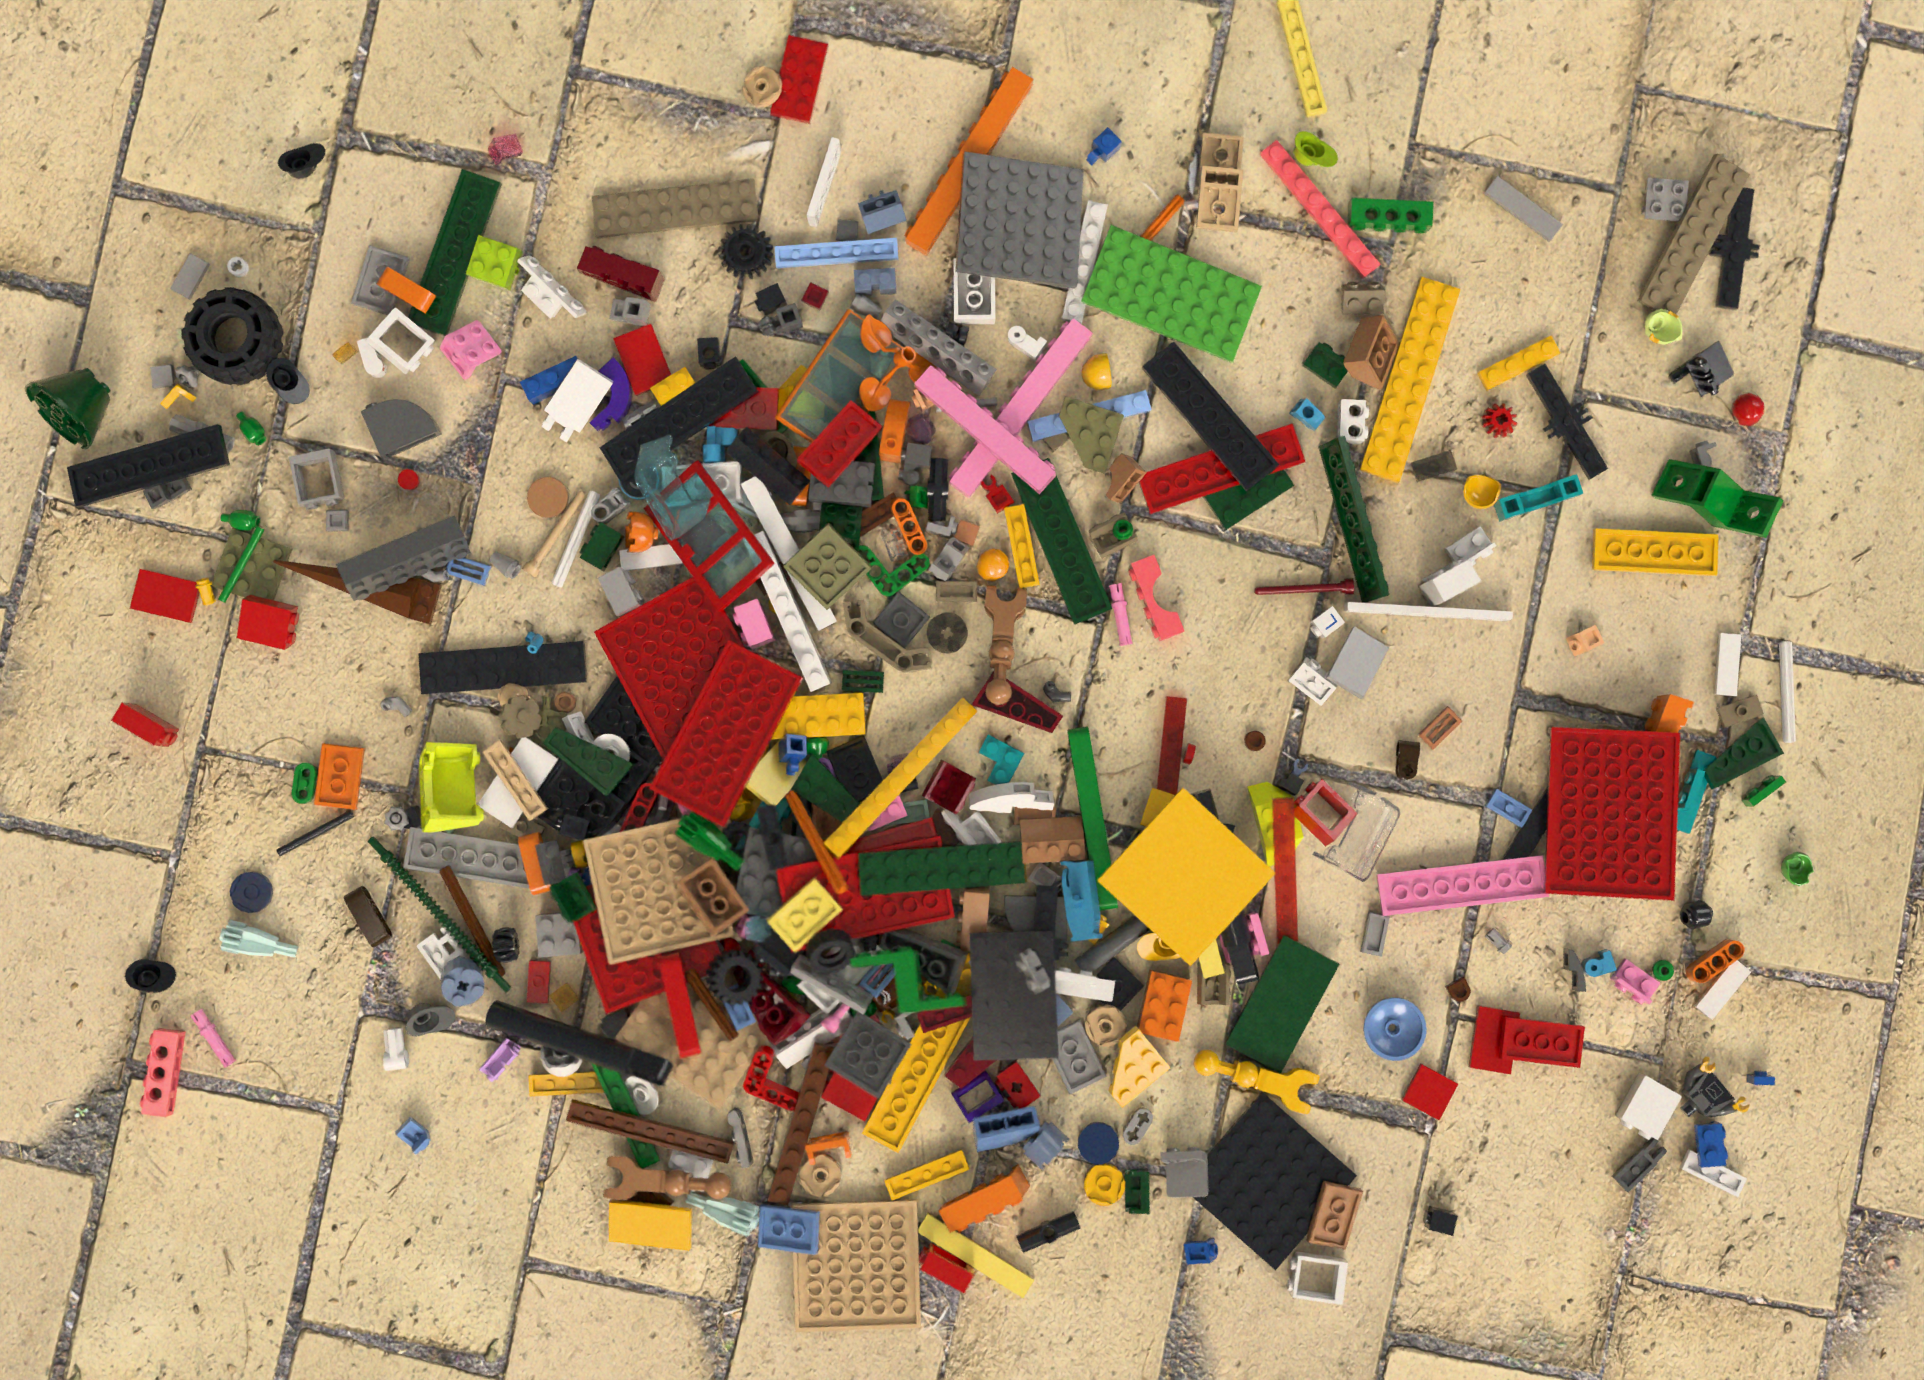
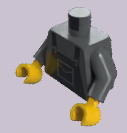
M1704 1057L1702 1064H1698L1687 1072L1682 1094L1688 1101L1680 1107L1687 1117H1690L1696 1111L1706 1117L1724 1116L1737 1112V1110L1740 1112L1748 1111L1749 1104L1746 1106L1740 1104L1746 1098L1741 1096L1738 1098L1737 1103L1733 1102L1735 1098L1712 1073L1715 1070L1716 1063L1707 1065L1710 1061L1709 1057Z

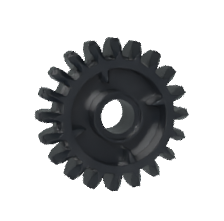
M740 224V230L736 231L735 227H732L733 234L726 232L725 236L728 239L723 238L720 240L725 246L718 247L719 251L723 252L718 255L719 259L723 260L722 266L727 267V273L733 271V277L735 278L738 277L739 273H741L742 280H745L747 274L750 280L753 279V273L760 277L759 270L761 269L766 272L765 264H772L768 258L774 257V254L770 252L774 249L773 245L769 244L771 241L770 237H765L766 232L764 230L759 233L758 226L752 230L751 224H748L746 229ZM744 248L751 249V253L748 256L741 255V251Z

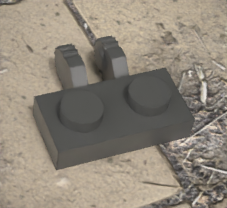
M557 840L535 845L545 886L562 881L566 878L564 869L576 866L574 861L562 864L561 856L571 855L572 851L571 849L559 851Z

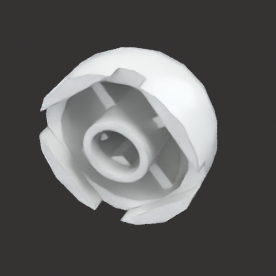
M543 1046L541 1047L540 1057L543 1066L552 1075L558 1077L572 1075L582 1064L581 1059Z

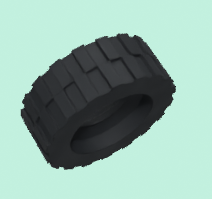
M837 928L820 931L818 934L813 935L809 939L808 945H806L810 966L820 973L830 974L832 972H839L841 969L843 970L847 965H850V958H854L855 954L849 934ZM829 947H840V950L832 955H820L823 950Z

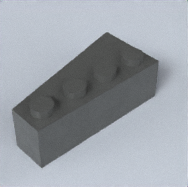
M906 928L883 933L879 945L883 950H892V953L898 952L897 948H913L919 954L921 975L934 986L936 985L941 988L945 994H951L956 991L968 952Z

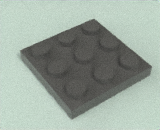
M857 1012L824 1066L879 1099L910 1048L911 1043L865 1014Z

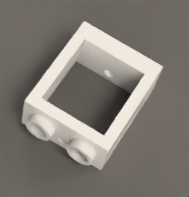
M395 307L368 337L366 342L404 374H407L410 370L414 372L421 364L418 360L423 355L427 357L434 349L432 344L435 340ZM397 320L425 343L408 363L380 341Z
M1295 1251L1294 1257H1291L1290 1260L1292 1277L1288 1278L1287 1291H1290L1289 1293L1293 1298L1343 1305L1348 1262L1344 1258ZM1301 1260L1335 1265L1331 1294L1298 1289Z

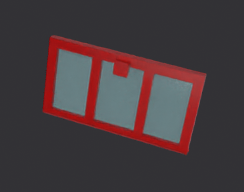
M699 460L690 465L643 508L715 608L720 612L775 564Z

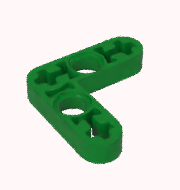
M859 546V551H868L867 558L870 561L874 558L875 561L869 564L881 568V574L877 577L871 576L869 572L866 575L880 594L885 597L895 595L924 573L930 565L929 558L925 554H916L889 574L868 546ZM917 558L925 559V567L918 566L915 569L918 573L914 575L912 569L907 565L911 563L913 567L917 564ZM904 569L910 573V577L906 581H902L898 577V573ZM885 574L887 575V578H884L885 582L893 584L891 587L892 592L890 593L882 591L884 585L881 581L879 584L875 582L882 579Z

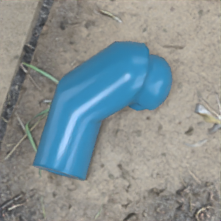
M532 631L525 638L530 643L527 649L533 654L538 651L543 643V637L538 633L534 634Z

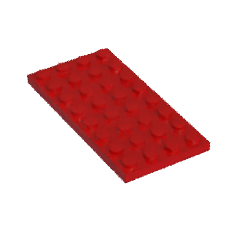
M728 640L649 789L725 827L803 678Z
M938 835L844 854L839 859L835 856L832 857L847 885V890L841 894L835 891L819 860L789 865L788 867L778 869L776 874L782 906L810 880L815 878L843 909L816 934L826 929L837 928L848 933L852 940L955 918L950 889L861 896L859 893L857 853L942 847L941 836ZM808 941L797 951L806 949Z

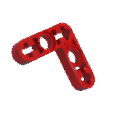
M759 1046L743 1083L744 1090L750 1095L784 1109L794 1111L799 1092L766 1078L775 1052L770 1046ZM763 1054L766 1055L765 1061L761 1060ZM754 1068H761L764 1072L759 1073ZM753 1079L757 1080L755 1085H752ZM768 1090L776 1091L777 1095L770 1094Z

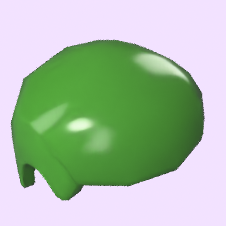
M1793 852L1786 856L1781 864V873L1785 879L1798 886L1807 884L1809 882V875L1814 872L1811 859L1808 855L1800 852Z

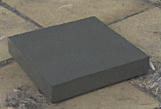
M898 591L873 624L905 649L930 619V616Z

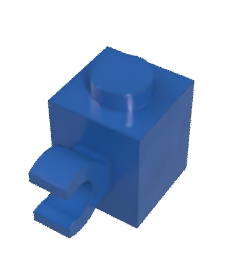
M1107 127L1093 140V151L1087 155L1086 161L1091 166L1099 158L1106 163L1120 149L1122 141Z
M786 734L779 741V762L787 763L786 775L794 776L795 772L799 771V763L807 756L806 736Z

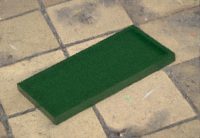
M1283 934L1225 1044L1282 1073L1340 964Z

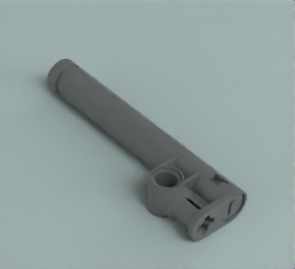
M1133 916L1085 951L1082 956L1080 955L1074 960L1082 971L1092 972L1151 929L1137 916Z

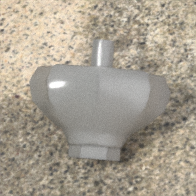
M195 366L176 367V377L179 379L178 382L188 388L198 385L197 374L199 371Z
M391 806L389 811L384 813V824L389 826L391 831H402L404 826L409 824L408 814L402 806Z

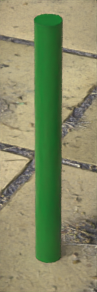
M256 527L218 600L226 603L264 529Z

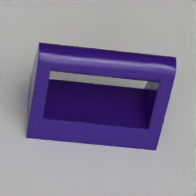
M986 1070L962 1089L958 1088L951 1093L968 1123H971L974 1118L980 1117L1004 1101V1097ZM987 1080L995 1094L967 1111L959 1097Z

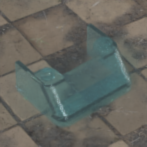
M668 435L641 445L634 476L638 488L666 536L670 540H674L705 519L710 500L708 497L702 500L691 499L675 472L678 459L675 453H672L670 450L673 437Z

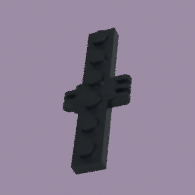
M1742 188L1728 215L1725 235L1718 234L1716 241L1719 242H1714L1711 247L1718 250H1710L1709 253L1710 256L1722 258L1715 306L1717 308L1738 309L1745 261H1750V258H1759V253L1751 252V250H1760V245L1752 244L1753 240L1748 239L1755 189Z
M1546 364L1526 374V377L1552 418L1548 421L1549 425L1543 428L1544 432L1551 428L1554 431L1547 435L1548 439L1554 436L1564 438L1588 480L1607 470V465L1582 425L1593 419L1592 415H1588L1585 418L1582 416L1589 411L1588 408L1579 411L1578 408L1582 407L1585 403L1581 401L1571 407Z
M1037 885L1034 931L1054 930L1055 960H1059L1060 956L1068 957V952H1061L1060 948H1068L1069 944L1060 943L1061 939H1055L1058 886Z

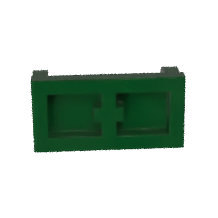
M1147 1168L1125 1169V1211L1129 1212V1214H1150L1149 1171Z

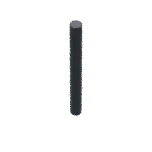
M349 810L276 849L278 855L281 857L352 819L354 814Z

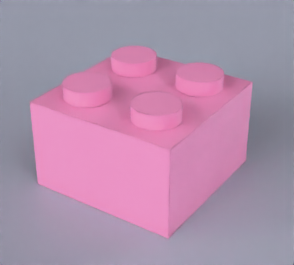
M758 599L734 608L736 613L732 615L736 625L742 627L743 632L740 635L744 645L755 649L776 641L762 604Z

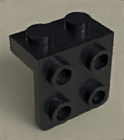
M771 925L752 946V950L755 952L753 956L762 964L765 961L770 964V970L778 977L781 974L787 977L791 973L789 968L804 951L791 952L790 946Z

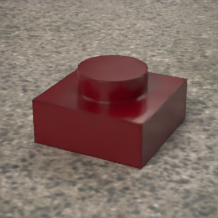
M810 282L801 301L820 311L829 291Z

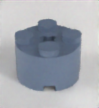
M465 957L454 958L444 966L442 971L441 989L443 996L456 1007L472 1004L484 993L483 971L481 966H477L478 962H474L473 959H465Z
M1046 1121L1037 1132L1039 1134L1036 1139L1031 1137L1023 1147L1025 1150L1023 1154L1041 1170L1045 1168L1043 1163L1045 1162L1048 1165L1063 1148L1064 1143L1062 1141L1064 1140L1067 1143L1070 1139L1052 1122L1048 1124Z

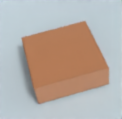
M960 520L955 538L962 543L973 546L980 526Z

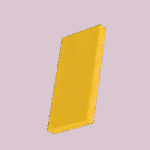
M611 1199L609 1202V1242L690 1251L692 1248V1208Z

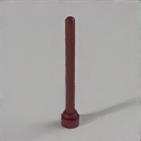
M1346 578L1344 581H1340V583L1256 587L1254 593L1256 595L1340 591L1345 595H1354L1353 578Z

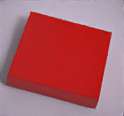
M1420 1063L1401 1100L1440 1121L1458 1083Z

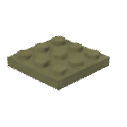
M829 523L783 565L826 610L872 569V566Z
M234 528L231 529L212 581V587L223 590L252 536L251 534ZM260 538L231 593L244 598L248 595H254L274 600L285 567L274 563L273 560L288 561L292 549Z

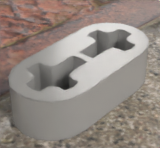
M1145 1107L1138 1108L1125 1126L1123 1138L1127 1144L1136 1145L1143 1138L1153 1121V1115L1149 1109ZM1146 1112L1148 1120H1143L1139 1126L1140 1118L1138 1115ZM1135 1127H1137L1138 1129L1135 1132L1137 1138L1128 1140L1127 1132H1133Z

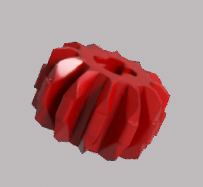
M1497 403L1493 404L1492 408L1488 407L1485 410L1487 415L1482 416V419L1487 421L1482 424V427L1489 428L1486 434L1493 432L1494 438H1497L1499 435L1505 438L1507 433H1513L1512 427L1517 425V422L1512 420L1517 417V414L1511 415L1510 413L1513 407H1509L1506 410L1505 403H1502L1500 407ZM1500 417V421L1503 420V423L1498 424L1499 421H1496V418Z

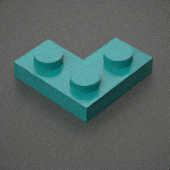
M987 735L978 752L996 762L987 780L995 785L1010 782L1025 754L990 735Z

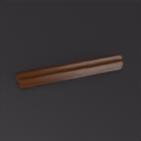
M694 968L687 970L684 976L729 1041L737 1038L738 1032Z

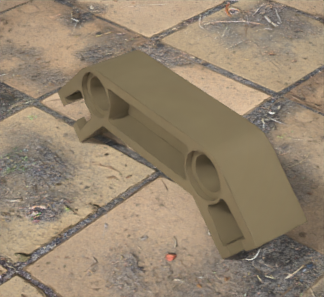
M864 600L856 602V605L860 606V618L851 619L848 610L851 602L843 603L846 628L851 637L901 673L931 669L930 661H927V665H913L914 661L912 658L923 653L929 656L928 647L906 651L867 622ZM856 622H860L863 625L860 633L852 631V625ZM901 657H908L910 659L908 667L902 668L899 666L898 661Z

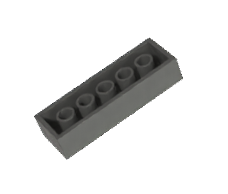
M454 515L340 562L336 566L352 599L356 601L366 599L375 592L385 591L394 584L404 583L413 576L424 575L428 570L435 567H443L454 559H462L471 552Z

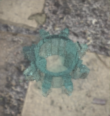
M760 915L750 917V921L744 924V933L747 939L750 941L755 940V943L765 941V938L771 935V925L766 921V917L761 918Z

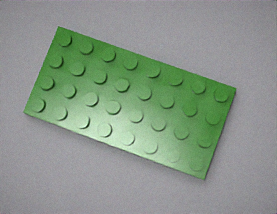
M1111 225L1081 303L1232 363L1262 286Z

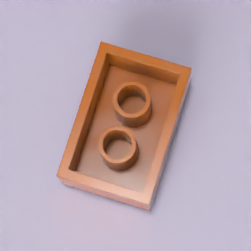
M1149 969L1137 1028L1142 1034L1179 1042L1192 985L1190 978Z

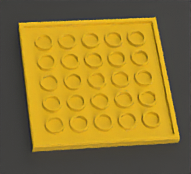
M1182 787L1097 881L1191 966L1275 875V872Z

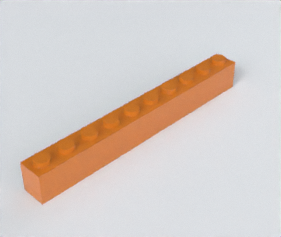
M1013 66L1009 72L1006 71L1000 80L1002 82L999 89L995 88L990 96L991 102L988 106L984 105L979 114L980 120L978 123L974 122L968 132L970 136L967 140L963 139L958 147L960 152L957 157L953 156L947 165L949 168L945 175L941 174L937 181L939 186L935 192L931 191L926 199L927 205L924 209L920 208L915 217L917 219L914 226L910 225L904 235L906 236V244L925 256L929 254L960 204L964 152L990 155L1033 86V79Z

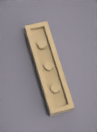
M499 740L483 751V754L529 821L548 809L502 740Z

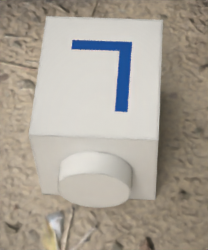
M1332 606L1309 623L1312 625L1310 629L1316 637L1320 636L1323 639L1345 622Z

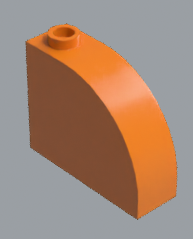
M889 400L879 450L881 461L901 464L911 402Z

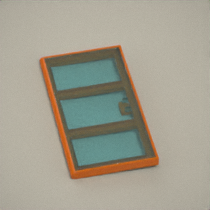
M850 309L846 310L775 416L778 421L810 443L817 438L850 400L868 414L869 410L865 408L859 394L861 382L869 377L876 378L880 382L896 366L893 361L895 352H883L880 349L876 353H872L864 347L860 337V329L864 319ZM892 340L891 344L886 348L899 347L902 349L904 347ZM893 374L883 383L884 386L888 384Z

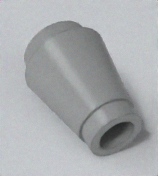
M857 294L850 306L854 313L864 316L870 314L875 319L878 318L882 310L863 294L862 296Z
M497 551L490 557L489 561L506 578L514 579L519 574L521 565L518 560Z

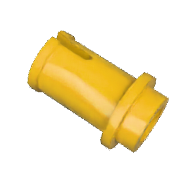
M209 578L197 580L195 587L199 589L202 604L210 605L216 602L211 587L212 581H209Z

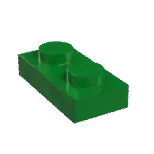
M1769 775L1762 780L1763 784L1747 791L1745 793L1746 797L1742 799L1745 806L1754 807L1785 784L1786 781L1782 775Z

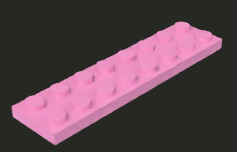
M1543 855L1376 875L1382 916L1549 897V894L1544 893L1545 865Z

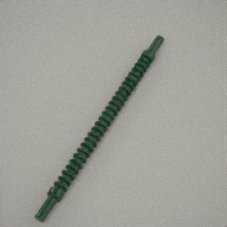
M374 836L371 837L368 843L381 856V861L387 863V867H391L392 872L395 871V876L399 875V880H403V884H407L406 888H410V892L415 893L414 897H419L418 901H422V905L427 906L426 910H431L430 914L435 915L434 919L438 918V923H442V927L447 928L446 932L450 931V936H454V940L459 941L458 945H462V949H466V954L470 953L469 957L474 958V962H478L477 966H482L481 970L486 971L485 975L489 979L492 978L507 993L512 987L498 973L499 969L495 965L492 966L491 961H487L488 957H483L484 953H480V949L475 948L476 944H472V940H468V935L464 936V931H460V927H456V922L452 923L453 919L448 918V914H444L445 910H440L441 906L436 905L437 901H432L433 897H429V893L424 892L425 888H420L421 884H417V879L413 880V875H409V871H405V868L401 867L402 863L397 862V858H393L394 854L390 850L387 851Z

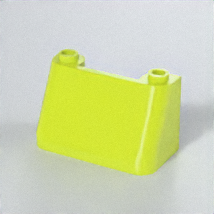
M426 742L419 759L422 832L432 833L475 826L480 821H483L484 811L483 808H480L479 804H476L474 769L476 764L480 763V752H477V744Z

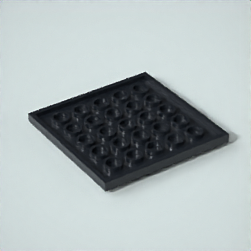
M1261 1092L1207 1154L1208 1195L1206 1197L1193 1198L1276 1271L1308 1234L1323 1181L1349 1186L1357 1175L1267 1095Z

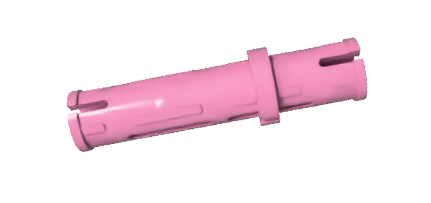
M1122 583L1109 585L1119 645L1133 644L1126 611L1127 601L1124 600Z
M203 1009L192 1014L190 1017L198 1026L200 1035L205 1037L223 1067L226 1068L237 1061L217 1033L215 1024L210 1022Z

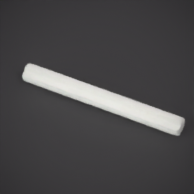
M589 491L551 581L557 587H562L592 517L591 509L598 503L600 495L594 491Z
M1782 641L1779 643L1782 735L1784 743H1794L1796 741L1792 642Z

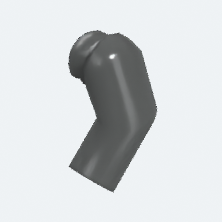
M1053 681L1045 683L1043 687L1044 693L1052 702H1071V692H1060Z

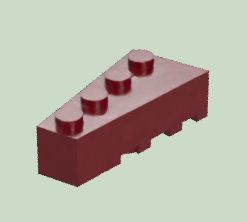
M585 246L577 266L580 274L653 302L657 301L665 281L660 270L642 265L633 260L624 259L615 253H606L597 246H592V248Z
M994 671L971 704L1053 733L1063 718V715L1007 678L1006 681L1012 688L1011 698L1001 705L991 703L986 696L985 690L994 678Z
M972 1036L946 1070L944 1076L962 1089L997 1060H974Z

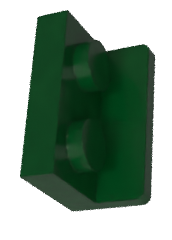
M1318 342L1302 365L1335 389L1348 372L1343 363L1346 356L1333 352V348L1327 343L1322 344Z

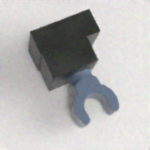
M1299 759L1294 760L1292 772L1287 774L1286 778H1280L1276 784L1277 787L1293 796L1298 794L1304 782L1303 779L1299 778L1300 774L1308 768V764H1305L1302 769H1299L1297 767Z

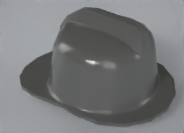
M427 1003L417 1004L410 1011L406 1012L408 1019L406 1032L410 1036L416 1037L445 1030L454 1022L455 1013L450 1007L446 1006L432 1007Z

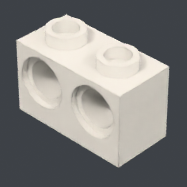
M1341 399L1338 402L1336 438L1345 436L1348 444H1361L1367 439L1368 426H1365V418L1369 416V406H1366V400ZM1349 408H1356L1358 416H1352L1349 413ZM1349 427H1353L1357 430L1356 437H1353L1348 433Z

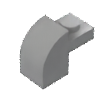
M626 297L625 300L613 299L609 319L631 323L635 326H646L651 304L644 299Z
M952 537L937 559L932 563L929 571L935 577L946 581L954 573L970 547Z

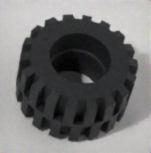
M725 950L721 952V955L717 954L714 957V962L710 961L708 964L711 966L710 970H706V974H708L706 983L709 984V991L716 998L732 1005H741L744 1001H751L750 997H755L758 994L756 992L757 988L761 989L762 986L759 984L760 980L763 981V976L760 975L762 968L757 965L759 962L752 958L753 956L737 950ZM740 965L744 971L743 982L735 989H728L724 981L725 973L730 967Z

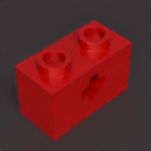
M1017 1060L996 1073L997 1080L995 1082L1001 1091H1007L1009 1094L1007 1099L1013 1108L1023 1109L1041 1097L1039 1091ZM1013 1082H1016L1017 1084L1021 1083V1085H1020L1021 1090H1019V1091H1018L1017 1089H1013V1090H1012V1088H1013V1084H1012V1083H1013Z

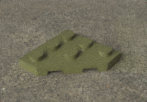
M1065 396L1059 418L1085 468L1105 474L1124 415Z

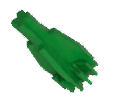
M691 811L689 816L684 815L679 821L678 825L680 826L675 834L688 845L716 861L720 858L723 859L735 870L741 868L745 861L729 849L731 843L717 826L708 821L707 818Z

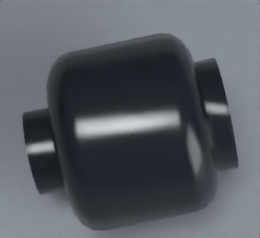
M1702 900L1686 903L1680 911L1681 922L1690 929L1708 926L1713 917L1712 908Z

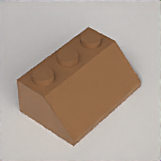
M1383 315L1361 318L1343 362L1352 378L1377 389H1382L1399 346L1398 340Z
M1082 816L1020 820L1023 864L1085 860Z
M713 858L676 884V887L711 937L726 929L749 911Z

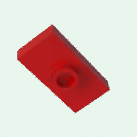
M529 961L527 1003H549L551 961Z

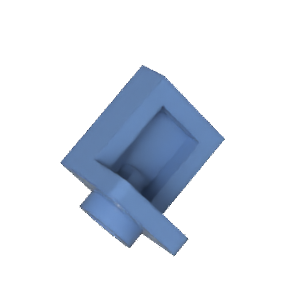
M411 1117L395 1131L397 1137L412 1147L414 1154H418L426 1149L430 1143L429 1131Z

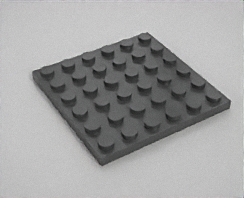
M964 152L955 272L1075 289L1078 280L1084 169Z

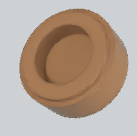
M561 692L556 696L554 704L558 711L568 713L575 708L576 699L571 693Z

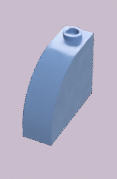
M1035 1106L974 1118L973 1136L977 1152L1009 1146L1035 1135L1040 1128Z

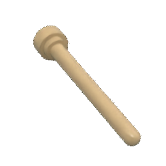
M584 491L577 493L534 559L525 563L522 568L524 571L535 578L540 572V563L585 498L586 494Z

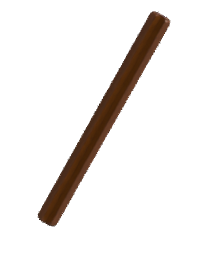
M450 866L443 867L439 870V873L481 953H484L483 957H488L487 961H491V965H495L499 969L498 973L504 976L505 970L502 964L494 957L493 947Z

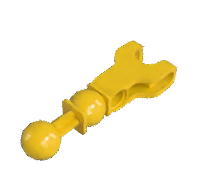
M1207 1049L1198 1052L1193 1063L1195 1070L1203 1076H1210L1215 1072L1228 1075L1232 1082H1236L1241 1087H1253L1280 1096L1282 1103L1289 1110L1303 1114H1309L1311 1106L1299 1100L1298 1089L1305 1083L1317 1084L1320 1076L1316 1073L1298 1067L1290 1069L1286 1073H1279L1258 1067L1249 1061L1239 1062L1235 1060L1234 1064L1219 1060L1218 1055L1214 1051Z

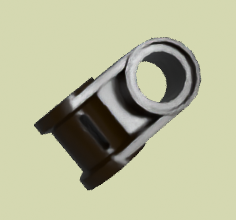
M1398 740L1395 774L1400 780L1405 781L1416 776L1420 755V742ZM1406 766L1410 770V773L1407 775L1405 772H1402V768Z

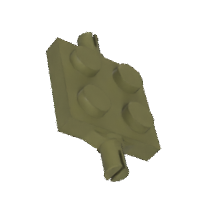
M543 696L542 709H539L537 713L542 717L540 727L537 730H533L532 736L527 738L552 754L554 752L546 747L543 742L555 727L566 731L562 718L567 716V712H556L550 709L551 697Z

